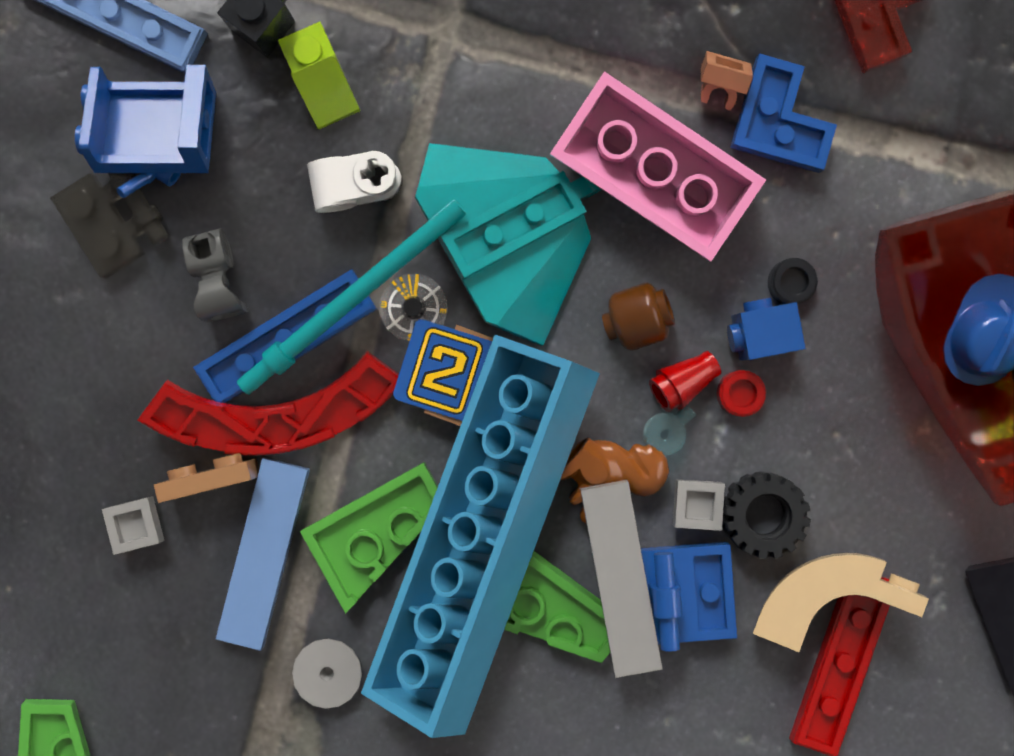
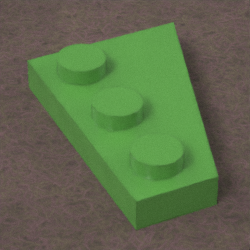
M425 462L300 531L345 614L422 531L438 488Z
M533 551L504 630L517 635L519 632L546 640L550 646L602 663L609 655L610 648L601 600L537 552Z
M25 699L21 704L18 756H91L75 700Z

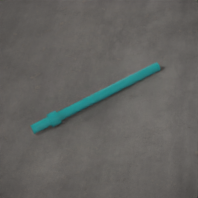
M455 199L284 342L276 341L262 353L263 359L237 380V384L242 391L250 395L275 373L281 375L295 364V356L438 239L440 235L444 234L467 214L462 206Z

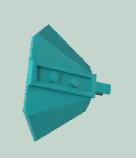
M429 143L415 194V199L427 221H429L454 199L462 206L467 214L444 234L440 235L438 240L484 322L543 346L591 240L584 216L587 211L581 200L597 194L602 189L584 177L570 182L564 170L559 172L546 157Z

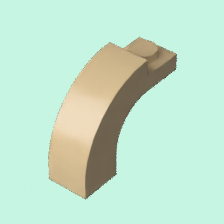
M857 553L831 554L815 558L798 566L779 581L764 603L753 634L800 652L814 615L822 606L833 599L847 595L867 596L920 617L923 616L929 599L917 593L920 584L892 573L889 581L881 579L887 563L883 559Z

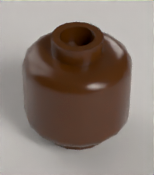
M642 283L615 292L611 295L608 302L609 312L602 314V321L608 338L611 341L618 339L621 345L630 351L664 341L668 337L669 327L675 325L673 310L665 290L657 291L650 283Z

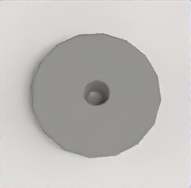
M328 638L316 640L302 649L295 659L292 675L294 686L301 698L312 706L327 709L339 707L351 700L359 689L362 670L360 660L352 648L342 641Z

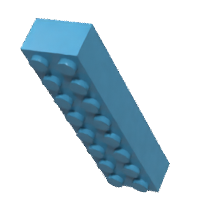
M494 335L361 691L362 695L430 738L465 735L600 375V373L572 361L498 335Z

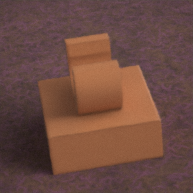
M706 51L701 66V82H704L701 87V102L707 104L710 93L714 89L722 88L728 93L725 98L724 107L727 110H731L736 104L737 92L747 94L753 78L751 63Z

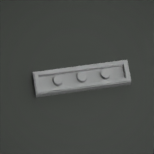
M628 480L580 488L615 678L663 670Z

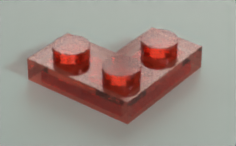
M834 0L863 74L902 59L912 53L897 10L922 0Z

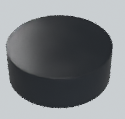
M789 258L777 263L768 276L769 292L776 301L782 304L795 302L801 304L806 302L813 296L818 285L815 269L810 263L800 258Z

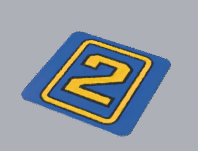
M424 319L416 321L395 385L394 398L398 401L463 421L492 341Z

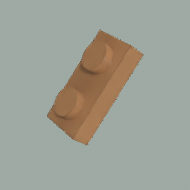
M237 453L213 459L214 469L197 473L196 465L193 464L167 471L169 480L154 484L157 501L161 503L255 479L259 473L257 458L243 461L241 454Z

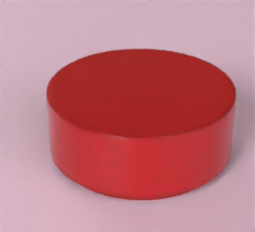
M747 370L732 371L726 374L718 384L717 400L722 409L731 415L740 417L753 415L760 410L765 402V385L761 378L753 372Z

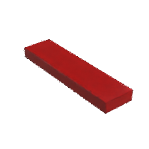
M881 577V579L889 581V578ZM847 595L837 599L789 739L794 744L829 756H838L890 607L889 604L861 595Z

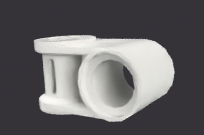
M369 151L345 157L322 158L307 164L315 212L317 213L343 211L357 205L385 201L393 198L399 192L402 185V176L398 167L386 154L379 151ZM381 167L388 174L381 177V185L375 186L368 179L375 176V168Z

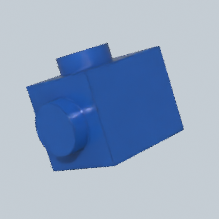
M771 298L743 303L744 312L731 315L733 324L727 326V336L731 351L733 353L738 352L739 360H752L806 349L797 302L773 307Z

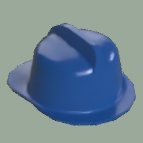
M1004 274L985 276L972 284L962 299L954 321L947 333L943 352L944 361L951 374L964 383L977 386L995 383L1014 370L1013 276Z

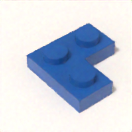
M759 54L755 58L752 69L753 78L749 90L744 97L730 148L817 173L825 169L837 124L792 112L805 66Z

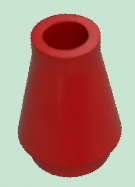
M705 351L696 357L656 370V377L649 380V386L655 399L665 411L671 412L675 408L682 410L714 378L721 375L722 371L713 354Z

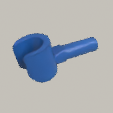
M141 173L116 188L120 197L125 198L146 184H150L154 179H158L170 187L176 183L181 173Z

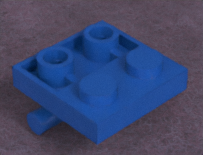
M728 542L641 548L657 641L661 645L662 651L680 650V642L737 638L731 545Z

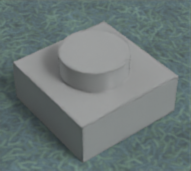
M675 479L672 525L675 528L722 531L725 484L713 481Z
M153 496L102 509L113 555L165 541Z

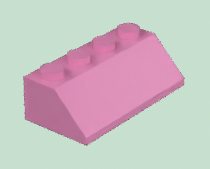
M605 71L550 153L552 157L709 262L713 260L766 181L765 178Z

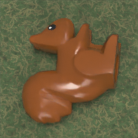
M587 437L571 450L560 480L572 477L578 484L569 496L572 505L582 502L580 488L628 480L631 493L645 497L655 494L664 486L669 475V465L663 452L658 451L650 444L643 446L636 443L628 451L615 442L605 440L593 441ZM582 506L580 518L586 524L584 507Z

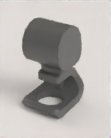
M220 228L183 238L182 246L187 270L192 277L201 278V281L198 283L199 290L194 301V310L197 317L204 322L210 323L248 313L247 304L240 301L227 288L230 287L225 272L229 268H233L234 262L231 247L223 229Z

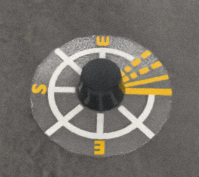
M418 273L404 274L392 280L383 291L379 303L380 317L386 329L396 338L408 342L410 341L416 321L424 319L444 325L448 314L447 297L441 286L432 278Z

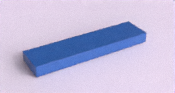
M353 269L349 270L194 366V370L212 399L220 403H228L243 394L244 392L238 386L237 380L263 359L262 353L276 341L284 342L359 278ZM371 297L365 298L295 356V361L378 310Z

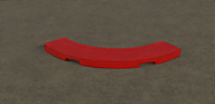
M366 351L352 368L327 387L294 401L265 406H239L220 403L200 397L167 380L137 421L159 434L193 447L197 445L207 449L224 451L225 454L231 455L237 453L256 456L280 454L304 449L330 440L336 434L352 427L359 421L365 420L393 395L399 373Z

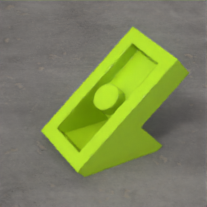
M320 21L278 40L292 71L293 81L318 129H322L361 111Z

